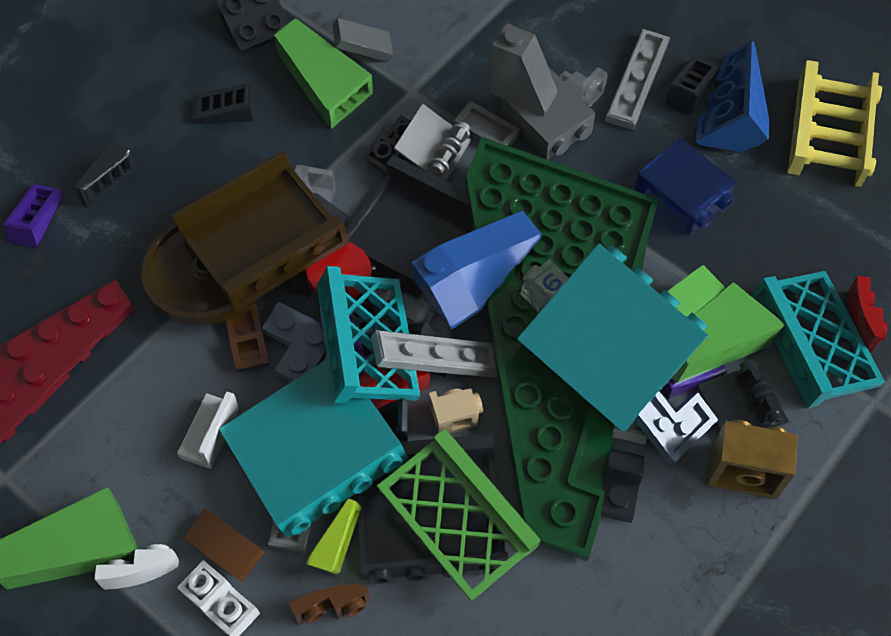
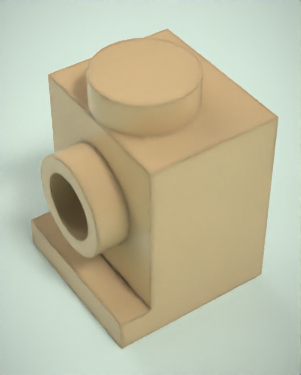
M471 388L466 390L452 389L440 397H437L436 391L429 393V407L437 433L446 429L451 434L478 426L479 413H483V407L479 394H473Z

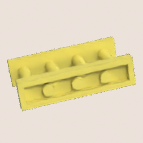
M807 60L798 83L787 173L800 175L804 164L809 165L810 162L856 170L855 186L861 187L866 177L873 175L876 165V158H872L876 104L879 103L882 94V86H878L879 73L873 72L865 87L822 79V75H817L819 62ZM820 90L863 98L862 110L819 102V98H815V93H818ZM821 114L861 122L860 134L817 126L816 122H812V116ZM813 138L856 145L858 146V156L854 158L814 150L813 146H809V141L813 140Z

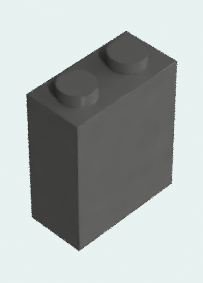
M550 68L549 70L558 94L545 116L504 99L501 100L500 113L506 121L520 128V135L542 158L547 160L555 155L563 154L576 141L586 139L593 131L595 112Z

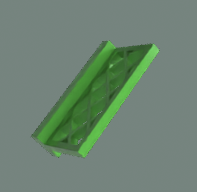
M446 429L438 433L434 437L433 442L377 485L383 496L471 602L522 558L527 557L533 552L541 541ZM432 453L442 464L441 477L420 475L421 462ZM416 467L415 475L407 474ZM446 470L453 478H445ZM399 480L415 481L413 500L398 499L389 488ZM419 482L440 483L439 502L417 500ZM444 484L461 486L465 491L464 505L443 503ZM469 497L477 506L468 505ZM403 505L412 506L411 515ZM416 507L438 509L436 528L419 526L415 521ZM442 509L464 511L462 531L440 529ZM468 512L483 513L489 519L488 533L466 531ZM493 525L500 534H492ZM427 534H435V544ZM439 535L461 537L460 557L443 555L438 549ZM465 537L487 539L486 559L464 557ZM492 540L507 541L516 553L507 561L490 560ZM450 562L459 563L458 572ZM463 563L485 565L484 580L474 589H471L462 578ZM498 566V568L489 575V567Z

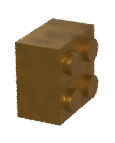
M743 420L725 421L711 447L707 486L778 499L795 476L798 434L788 433L780 427L761 428L751 426L749 422Z

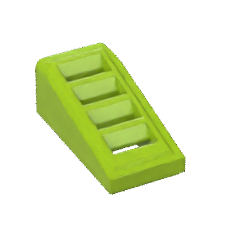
M351 499L345 502L308 557L307 565L334 574L340 573L362 508L359 503Z

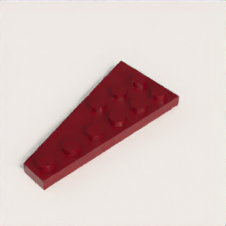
M116 280L0 345V444L4 440L7 442L16 433L14 429L28 415H33L70 377L68 373L80 361L84 362L92 354L90 350L103 337H108L134 310L132 303Z

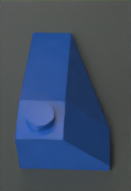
M750 41L726 54L716 77L719 83L715 93L709 94L706 100L709 104L706 113L700 114L697 121L696 142L698 145L743 152L751 147H757L769 139V115L755 44L753 41Z
M520 211L443 243L411 262L414 281L452 330L481 311L486 305V300L495 289L500 288L505 282V277L515 265H519L539 241L541 233L526 214Z

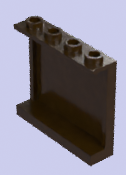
M284 150L267 158L262 163L241 173L236 178L171 215L181 236L235 311L240 310L350 243L344 222L338 215L334 217L330 215L292 169Z

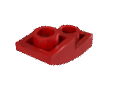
M857 276L848 290L849 314L868 351L873 352L878 343L885 340L887 322L883 321V308L873 307L875 292L870 291L871 278Z

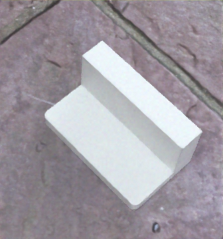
M226 392L223 399L206 393L177 452L180 459L212 469L225 441L219 429L234 420L239 411V406L233 393Z

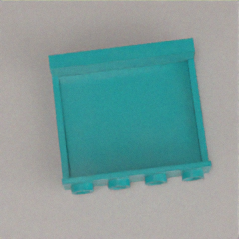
M599 243L517 339L624 432L635 422L636 417L703 341L709 338V335L704 332L708 325L693 312L686 317L677 309L681 302L665 289L659 294L650 286L653 279L639 267L634 271L623 264L627 257L613 245L606 249Z
M327 359L219 429L275 524L287 539L293 535L303 533L310 527L312 522L324 514L333 513L341 506L342 502L354 494L366 491L373 481L385 473L389 474L396 471L403 461L408 459L402 444L370 399L350 398L347 404L333 403Z

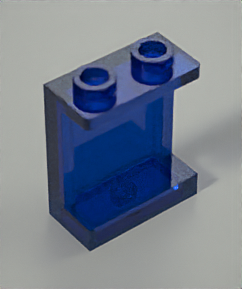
M678 138L638 173L634 191L646 195L649 192L655 194L688 221L686 231L692 235L698 228L705 229L712 222L714 214L719 209L725 211L735 199V196L732 194L737 182L684 140Z

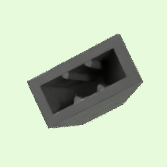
M506 23L492 44L490 94L545 116L555 100L558 90L536 35Z

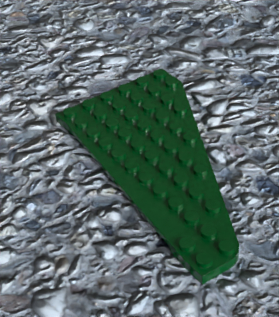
M481 137L465 179L473 231L523 211L541 233L539 241L519 265H515L505 277V282L499 289H495L486 300L485 305L521 518L541 540L540 545L587 561L590 558L601 516L605 493L602 489L612 446L614 424L517 338L559 291V289L550 291L543 285L544 278L553 273L554 276L549 277L546 283L549 285L552 280L559 279L562 282L561 288L599 243L606 249L610 245L618 249L627 257L623 264L632 271L637 267L643 270L648 236L659 199ZM558 282L552 283L551 287L556 288Z

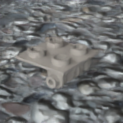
M422 104L393 149L420 169L446 181L471 141L468 138L470 127L465 122H459V124L452 126Z

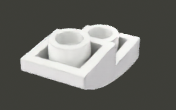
M160 544L149 545L146 550H135L134 564L127 560L117 559L109 561L108 565H96L95 580L103 589L130 587L154 580L169 573L179 566V559L173 549H169L168 546Z
M204 560L177 587L228 636H240L260 614L252 603L236 591L223 576Z

